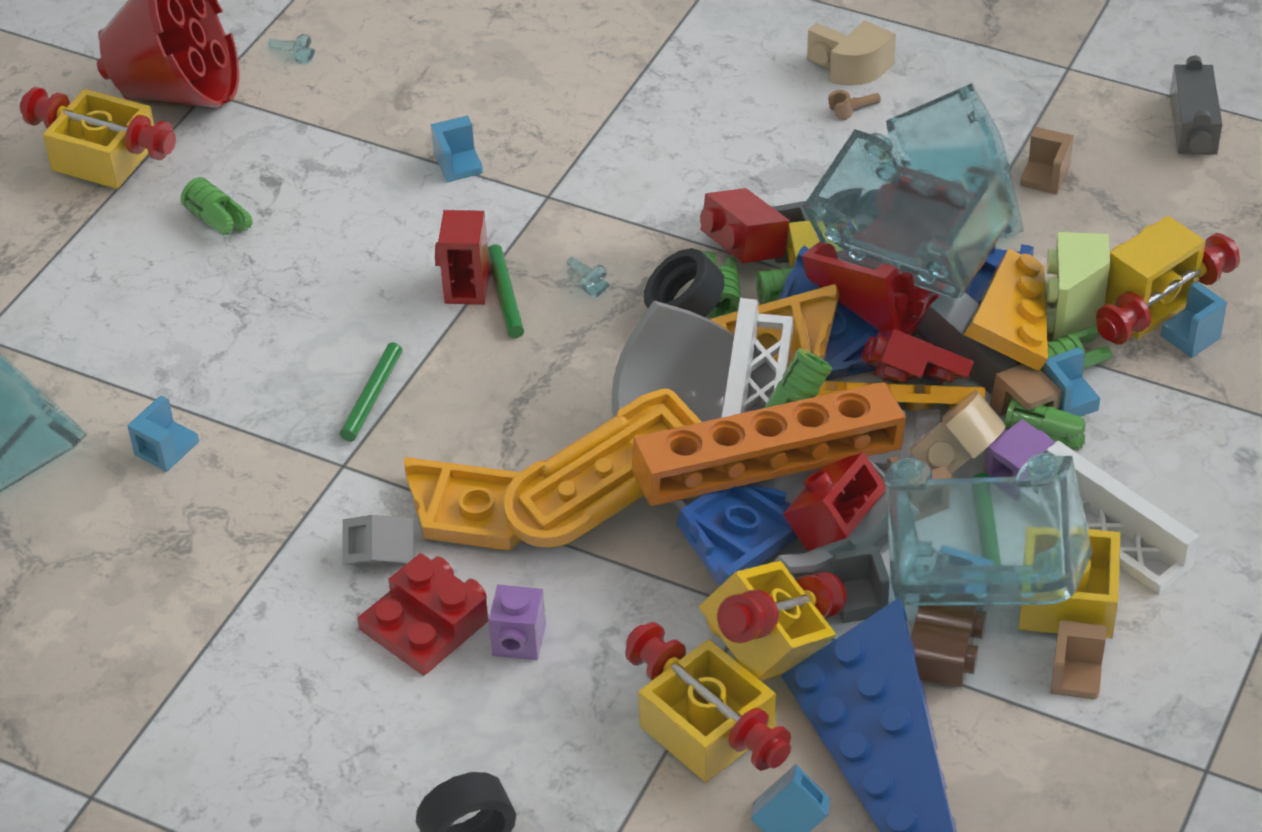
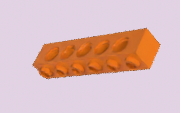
M885 382L633 437L632 471L651 507L821 468L824 465L863 451L869 457L899 450L902 446L906 416Z

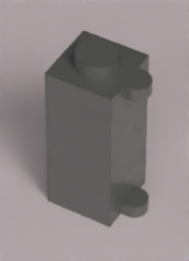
M1193 55L1186 60V64H1174L1169 95L1178 154H1217L1222 130V118L1213 65H1202V59L1199 56Z
M954 283L929 305L916 330L935 346L974 361L969 376L979 385L985 387V390L992 395L996 374L1022 363L964 335L967 327L972 322V317L979 304Z

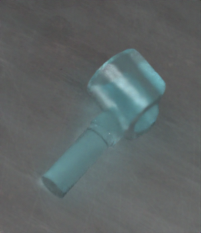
M300 34L296 41L271 38L267 41L269 48L290 51L292 58L300 64L311 62L315 53L313 48H309L312 40L307 34Z
M574 257L568 259L567 264L583 275L581 285L588 295L598 297L609 287V283L603 280L607 275L603 265H596L592 269Z

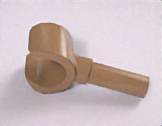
M836 90L828 96L829 108L835 110L836 117L841 120L850 118L853 109L881 101L879 93L851 98L847 91Z

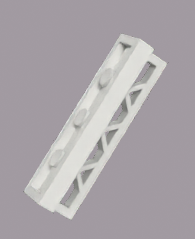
M740 298L722 417L745 413L759 401L765 406L769 400L767 396L774 392L778 382L782 380V376L787 370L793 317L759 314L757 299ZM758 327L782 329L781 340L766 350L756 339ZM756 350L760 355L753 359ZM779 353L778 363H777V362L773 359V357H774L776 354ZM767 362L776 373V377L760 389L751 379V372ZM750 388L754 394L748 398Z
M1057 441L1046 450L1044 471L1020 489V499L1059 526L1121 532L1120 536H1125L1133 541L1134 547H1120L1119 568L1158 595L1194 566L1199 541L1198 534L1060 441ZM1050 484L1064 494V499H1047L1039 492ZM1073 512H1091L1098 517L1099 523H1081L1073 517ZM1143 560H1160L1170 568L1158 576L1144 566Z

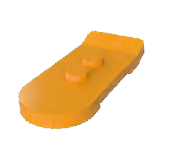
M660 389L638 397L619 409L615 417L547 460L537 461L518 473L509 483L504 495V511L508 526L520 540L536 547H558L576 540L644 496L632 471L633 437L700 423V419L670 389Z

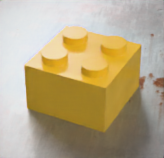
M1027 523L1022 564L1018 630L1057 633L1059 620L1107 626L1106 638L1112 639L1118 607L1121 532Z

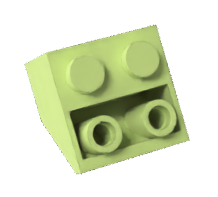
M1058 232L1056 249H1048L1047 274H1053V276L1049 277V280L1045 279L1046 304L1051 305V308H1046L1047 333L1052 334V342L1065 335L1096 325V313L1105 304L1110 267L1109 234Z

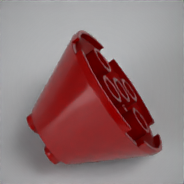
M127 0L105 28L98 31L101 58L97 60L98 71L105 80L110 79L126 100L141 99L216 108L232 101L239 85V61L232 33L225 35L217 15L223 12L217 0Z

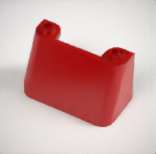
M898 170L877 192L876 203L880 219L838 257L836 249L832 244L818 242L803 254L802 258L809 281L819 288L836 284L840 294L838 302L879 332L896 329L911 336L916 331L929 305L954 283L961 288L982 268L988 255L989 242L980 189Z

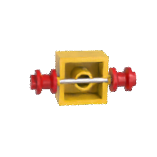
M40 87L31 88L23 95L20 101V112L24 122L36 126L43 121L47 128L42 135L52 171L118 189L147 154L152 159L163 160L172 153L176 144V135L173 132L172 125L165 121H159L154 125L151 107L148 105L85 88L71 103L67 95L58 92L49 98L47 91Z
M1167 215L1155 224L1143 228L1139 234L1127 242L1116 245L1110 252L1105 304L1096 313V326L1099 334L1105 340L1117 345L1124 344L1131 336L1139 340L1184 310L1190 285L1195 282L1212 285L1221 278L1222 272L1230 273L1239 266L1240 254L1236 242L1221 233H1214L1204 240Z
M781 561L736 571L698 608L707 618V625L711 632L724 641L735 656V661L762 681L784 674L819 651L837 635L825 618L836 616L842 611L846 603V589L843 582L830 572H818L795 580Z
M656 622L639 625L631 631L626 639L625 657L635 666L646 663V675L651 680L650 683L638 691L639 724L646 733L705 783L748 750L752 751L751 764L759 771L767 770L770 767L774 769L784 763L791 752V733L783 726L775 727L776 693L710 639H707L686 655V647L679 640L664 641L665 630Z

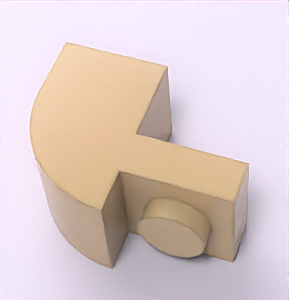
M865 20L848 36L815 23L808 29L807 60L829 69L831 82L842 85L866 84L878 79L894 64L896 33Z
M975 389L942 416L944 421L911 446L909 450L927 472L945 466L949 473L952 474L970 458L974 459L999 437L1006 426L977 389Z

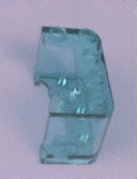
M854 129L803 205V209L820 242L832 244L836 249L838 259L874 270L883 263L897 267L898 270L912 273L915 286L950 298H961L1013 217V210L1000 176L992 168L979 165L978 167H967L961 176L962 181H950L937 177L925 169L914 170L901 166L896 153L892 149L893 144L887 137L880 133L869 134Z

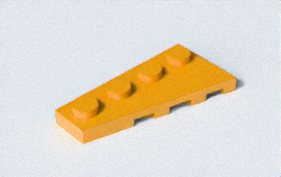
M1008 248L999 261L989 282L990 285L981 298L982 301L976 309L972 322L967 327L964 335L1040 371L1048 360L1045 268L1035 257L1029 254H1019Z
M825 381L823 386L820 387L817 396L876 383ZM885 383L897 402H905V410L931 411V403L949 404V411L975 389L985 399V387Z

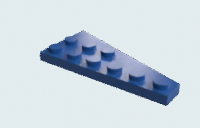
M897 598L782 674L781 677L880 832H957L946 793L947 786L944 773L941 770L938 759V747L925 691L917 669L916 653L906 622L908 619L905 606L901 599Z

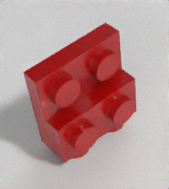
M896 329L878 332L876 338L870 336L861 354V360L866 362V365L876 368L874 376L894 384H898V382L906 383L907 379L921 377L939 384H943L944 381L952 383L954 379L968 378L974 363L972 360Z
M420 552L388 579L390 591L357 617L360 631L425 676L488 622L487 594L476 580L470 578L463 582L454 576L452 567L444 558L436 556L431 560Z

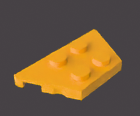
M836 284L758 306L759 314L793 317L787 369L799 348L807 350L824 360L840 296ZM738 311L709 320L735 334ZM758 327L756 339L767 350L781 340L782 329ZM779 353L776 354V355L773 357V359H774L777 363H778Z
M405 457V475L423 539L511 551L521 541L508 526L504 511L505 491L512 479L520 472Z

